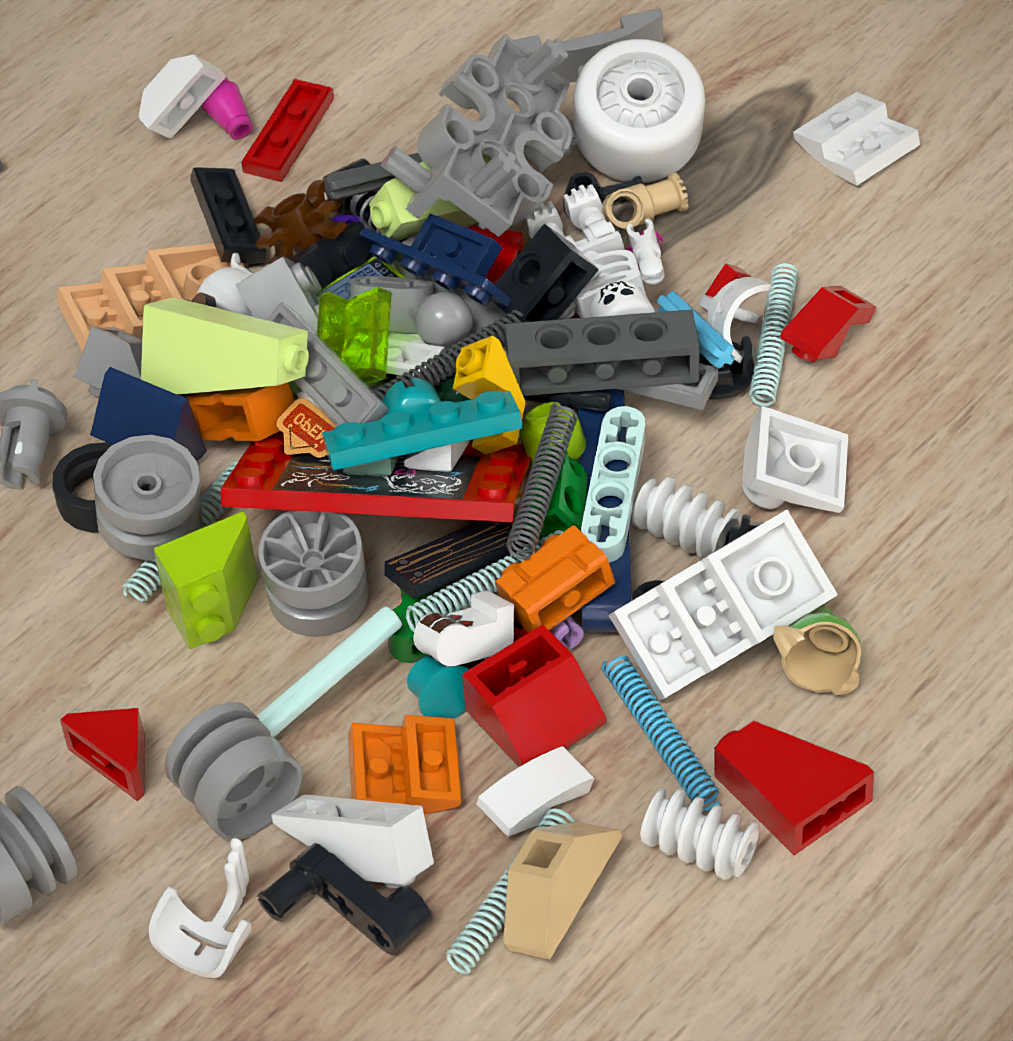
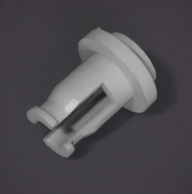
M34 379L31 380L30 385L15 386L0 393V425L3 427L0 439V484L13 489H22L24 474L30 477V482L39 485L41 480L39 467L45 459L49 436L58 434L65 428L68 415L65 405L52 392L38 387V380Z

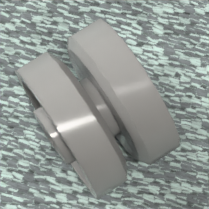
M155 435L134 436L112 445L99 458L93 474L98 531L108 546L124 556L143 560L155 559L154 548L198 530L202 519L200 474L198 463L187 448L170 438Z

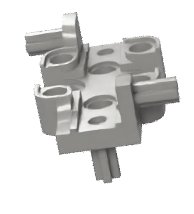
M504 34L492 46L488 57L479 54L472 55L443 83L438 95L441 97L445 95L464 109H475L480 113V121L476 122L465 118L459 111L446 103L439 113L422 129L417 141L418 154L422 161L431 168L429 171L398 147L394 146L389 151L388 156L383 159L380 166L414 190L406 207L407 211L419 218L440 198L445 202L450 200L478 221L480 228L483 230L487 228L499 237L511 225L518 224L548 198L553 184L541 173L552 163H557L563 157V154H570L577 144L571 125L567 118L559 112L570 84L553 71L568 57V53L562 49L564 43L561 40L556 39L552 42L548 39L531 54ZM507 98L517 104L520 109L519 113L509 105ZM482 154L487 155L491 159L488 164H486ZM525 156L540 167L539 171L541 173L535 171L528 164Z

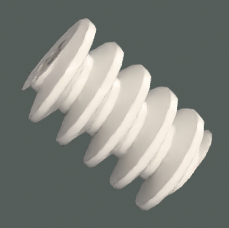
M673 477L665 478L659 486L655 478L650 479L643 485L633 506L632 524L638 529H648L649 533L654 537L662 538L664 536L668 544L680 545L683 551L687 553H697L701 560L728 545L731 526H739L741 511L734 508L724 518L725 504L720 500L715 501L707 510L709 497L704 492L699 493L691 502L693 490L687 484L680 487L676 494H674L676 480Z
M664 788L658 790L646 811L640 832L641 841L648 847H654L659 844L660 850L666 855H673L678 852V858L684 863H692L696 860L697 867L702 871H711L715 867V873L720 879H730L733 875L735 879H738L745 871L754 854L759 835V822H751L747 829L742 832L739 830L740 814L735 812L724 824L721 823L722 806L716 804L705 816L702 814L703 798L696 797L687 808L684 806L685 790L679 788L670 800L666 798V790Z

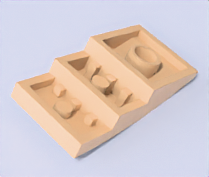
M214 243L147 250L145 264L103 269L100 283L58 287L56 302L82 352L92 326L117 327L142 339L145 304L171 297L192 301L203 281L215 271L231 267V262H221Z

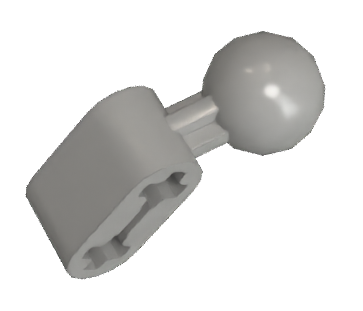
M362 276L350 280L351 326L355 329L417 333L425 344L442 346L445 350L446 348H451L454 344L457 345L458 341H463L471 333L473 316L468 304L455 293H434V283L432 281L384 276Z

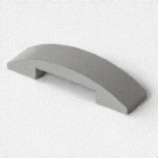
M661 8L621 16L620 29L562 41L564 43L562 49L568 53V57L553 71L569 83L577 82L578 67L585 65L596 53L611 44L630 39H648L663 43V13ZM539 35L514 40L531 54L542 45Z

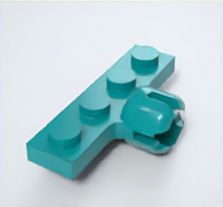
M411 378L412 386L405 388L401 380L387 391L383 402L389 407V410L382 419L362 424L357 422L343 423L335 427L334 430L322 432L332 470H338L522 429L520 410L510 391H487L471 400L457 403L451 401L441 402L436 389L430 383L419 378Z

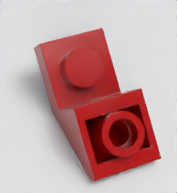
M840 285L821 287L783 329L779 338L793 346L791 351L804 360L816 362L820 359L834 358L837 356L851 325L870 323L877 306Z

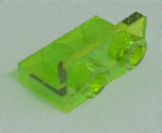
M376 287L352 298L345 299L329 291L325 292L319 298L317 335L366 385L385 379L392 293Z

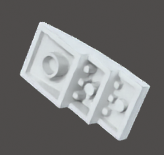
M785 510L609 614V617L656 697L661 701L750 647L767 639L774 634L775 626L790 625L838 594L788 510Z

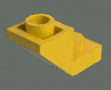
M490 336L462 347L456 360L457 370L453 389L469 399H475L479 394L487 391H510L520 410L522 421L526 402L500 340ZM520 429L473 439L472 447L485 455L517 444Z

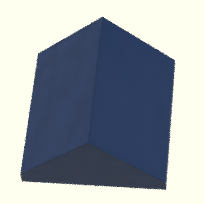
M112 367L108 368L104 374L90 436L110 444H116L129 437L155 435L170 438L184 446L195 460L201 459L207 451L187 398Z

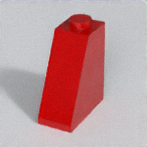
M752 721L739 731H730L714 747V777L793 855L805 849L873 801L874 771L868 765L757 721Z

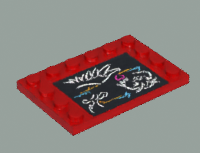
M279 431L261 441H252L221 487V507L514 522L532 463L531 457L527 456L520 437H518L517 444L486 455L472 447V439L450 472L408 469V467L404 466V460L408 456V454L399 457L392 474L389 476L347 475L343 473V468L332 470L327 455L317 458L310 453L285 454L284 433Z

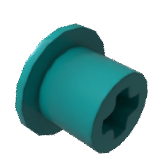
M432 656L423 657L412 666L407 677L408 689L419 698L418 705L423 716L455 719L466 710L462 674L468 671L465 666H446L436 661Z

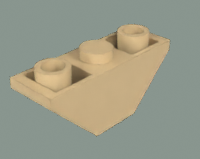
M581 822L532 830L508 869L503 943L507 950L551 959L623 837L619 830Z

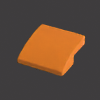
M405 715L401 726L351 723L348 732L351 799L422 806L424 814L445 811L460 806L461 791L454 718Z

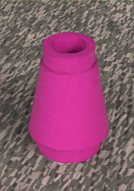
M225 78L204 101L201 107L232 139L239 140L251 133L253 123L250 120L238 85Z

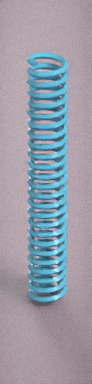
M628 656L614 658L607 668L606 661H603L601 666L602 672L605 673V676L609 679L617 694L620 695L628 710L632 712V716L636 718L637 723L640 724L641 729H643L651 744L655 746L660 757L663 758L667 767L671 769V773L675 775V779L679 781V785L683 787L691 802L698 796L701 798L708 796L714 790L715 793L710 798L704 800V805L713 801L718 796L719 788L715 787V782L711 781V776L707 775L706 769H703V765L699 763L695 753L691 752V747L687 746V742L683 740L679 730L675 729V724L671 723V719L667 717L668 714L663 712L664 708L660 706L659 701H656V697L652 695L648 685L644 684V679L640 678L641 675L637 673L633 663L629 662ZM620 660H624V661H625V662H621V663L617 664V665L612 669V671H609L610 668H611L616 662H618V661H620ZM717 800L712 805L703 807V811L711 810L716 804L719 805L720 801Z

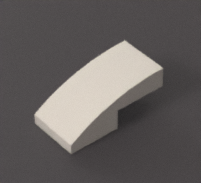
M562 746L527 762L500 779L478 797L476 805L509 837L537 826L539 822L543 821V817L547 815L551 807L588 794L594 777Z

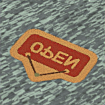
M305 398L295 400L277 420L278 429L284 433L285 454L310 453L317 458L327 455L322 432L334 430L337 426L322 410Z

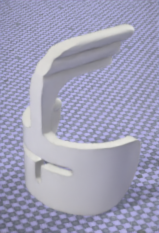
M754 277L739 278L725 285L715 297L703 294L699 301V306L708 310L707 322L733 346L730 337V327L733 318L751 324H756L759 321L757 313L741 308L739 305L755 293L770 291L772 284ZM733 349L732 355L735 357L734 360L741 363L743 356L738 350Z
M233 838L230 842L231 851L228 853L227 862L224 865L227 881L226 896L212 922H204L194 915L183 904L178 896V891L168 887L160 898L149 924L151 944L162 956L180 968L205 978H217L223 974L252 929L250 922L241 920L235 932L225 931V928L241 906L247 891L246 887L249 883V872L243 844L237 838ZM181 930H186L198 939L225 950L215 949L206 945L201 954L196 956L202 947L201 943L189 937Z

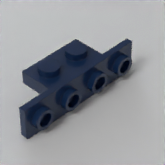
M431 213L411 246L365 227L359 234L372 246L369 253L388 265H392L396 260L401 262L400 266L404 270L418 278L423 279L426 273L432 275L431 279L441 287L451 292H455L457 287L464 289L463 293L484 306H487L489 301H493L508 308L512 301L496 285L485 278L503 248L490 237Z

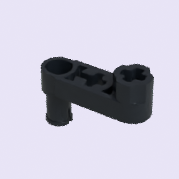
M313 843L289 864L290 870L266 890L257 894L262 908L270 917L277 921L281 920L284 914L308 894H317L375 945L390 955L395 954L433 921L431 910L414 889L409 886H400L390 896L385 898L338 857L318 843Z

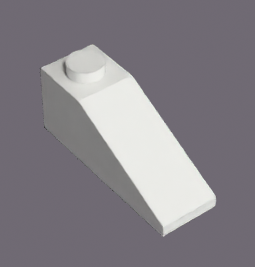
M303 794L271 815L275 826L307 846H311L313 843L320 844L365 881L385 883V886L389 888L404 887L413 883L416 879L415 876L434 864L422 806Z

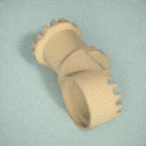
M674 172L667 176V180L648 186L640 183L607 195L602 202V213L606 222L610 221L614 229L618 231L627 230L628 224H633V227L643 225L647 218L653 221L654 216L675 209L679 212L686 211L689 208L688 199L686 198L688 195L682 192L686 190L685 186H682L683 180H680V176ZM619 197L627 198L634 207L633 217L628 222L618 221L612 214V204Z

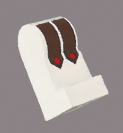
M488 590L472 594L471 608L447 615L439 612H431L425 615L418 622L414 630V644L419 651L431 655L436 661L446 666H457L491 657L514 642V604Z

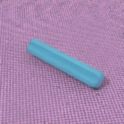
M673 291L667 296L660 295L657 303L660 305L658 312L693 309L678 293ZM693 309L700 353L716 368H721L725 363L731 365L735 359L732 355L734 347Z

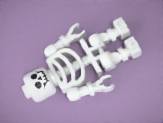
M592 184L587 189L583 185L579 186L578 191L575 188L571 189L572 194L570 196L568 194L563 195L566 214L574 226L581 228L584 239L574 242L570 235L564 237L562 232L563 223L552 201H548L547 205L542 203L524 219L525 230L531 239L542 225L546 224L570 241L599 269L558 320L570 319L574 316L575 312L581 318L655 312L646 297L642 280L646 284L656 285L664 279L665 272L660 259L661 250L657 243L653 222L647 218L645 220L647 229L643 231L644 235L634 232L633 224H628L627 233L633 253L625 250L620 233L618 231L615 232L610 221L606 222L602 213L603 205Z

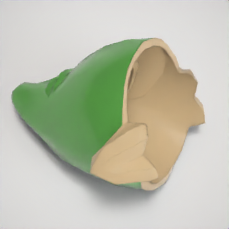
M821 605L811 613L793 622L790 626L774 627L773 639L781 654L783 670L794 685L816 693L832 691L835 695L851 693L859 686L860 676L857 670L861 660V640L846 619L832 615V611L828 607Z

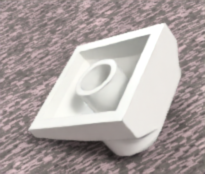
M761 406L754 416L745 443L742 476L744 493L754 504L762 508L774 509L781 506L784 501L840 513L844 509L848 434Z

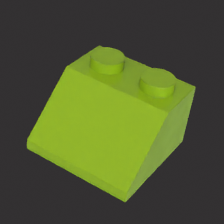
M244 511L154 548L166 609L189 649L216 641L223 635L234 631L258 581L248 519Z

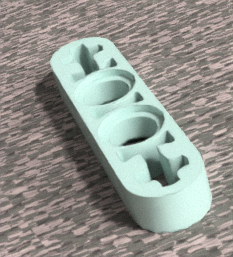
M628 406L611 409L603 418L581 526V532L587 536L590 542L592 541L605 553L609 563L620 558L625 550L646 440L645 417L639 410ZM622 427L628 428L626 443L618 442V433H620ZM612 460H623L629 463L630 466L626 470L614 472L607 469L605 464ZM605 496H616L623 501L621 505L615 508H605L597 502ZM601 525L609 526V536L606 542H598L601 535Z

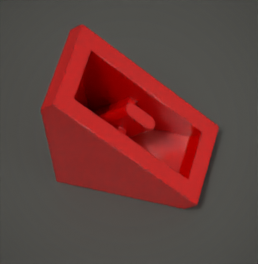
M138 708L67 713L60 719L69 751L136 801L145 795V734Z

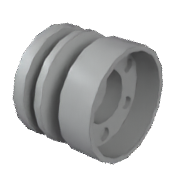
M226 702L213 706L194 717L174 739L168 749L164 764L169 780L181 790V794L196 806V811L224 840H232L233 838L241 840L256 835L273 824L271 815L295 799L303 779L301 765L278 740L271 737L270 730L259 721V718L245 704L237 702Z
M16 786L5 793L4 800L6 805L0 801V926H5L32 907L33 901L26 882H29L43 895L49 896L56 890L55 879L59 883L67 884L76 878L78 874L75 858L60 827L35 797L20 786Z

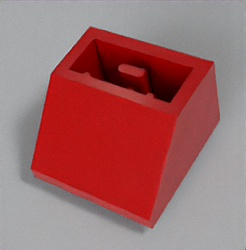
M543 624L462 674L467 713L518 767L563 746L566 749L606 723V716L574 655Z

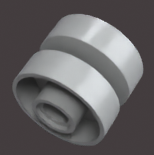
M289 510L270 523L261 537L258 555L269 605L277 621L286 629L296 634L311 637L332 635L352 625L364 612L370 594L361 536L353 521L343 513Z

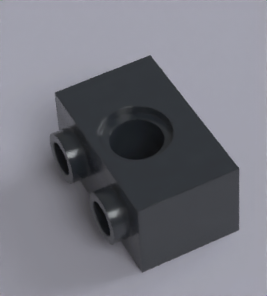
M543 224L494 284L512 299L508 308L497 303L495 304L505 314H511L512 310L523 313L522 317L515 314L521 323L558 320L599 269L570 241L546 224Z

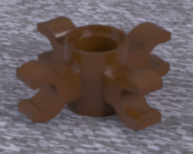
M325 179L313 181L307 189V194L297 193L281 201L275 208L271 206L265 207L253 219L256 224H266L272 230L270 233L261 235L256 243L259 249L271 248L274 245L275 254L268 264L275 262L281 257L289 258L293 255V250L298 253L322 238L335 239L347 227L345 221L336 222L329 217L330 213L336 212L341 207L343 201L342 199L331 200L330 198L325 200Z

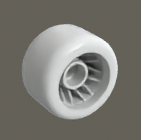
M624 40L600 50L581 70L574 90L573 131L577 140V146L582 155L599 172L622 182L633 180V177L641 176L643 183H649L664 179L669 174L677 172L692 158L702 135L705 91L700 74L690 60L681 52L667 44L654 40Z

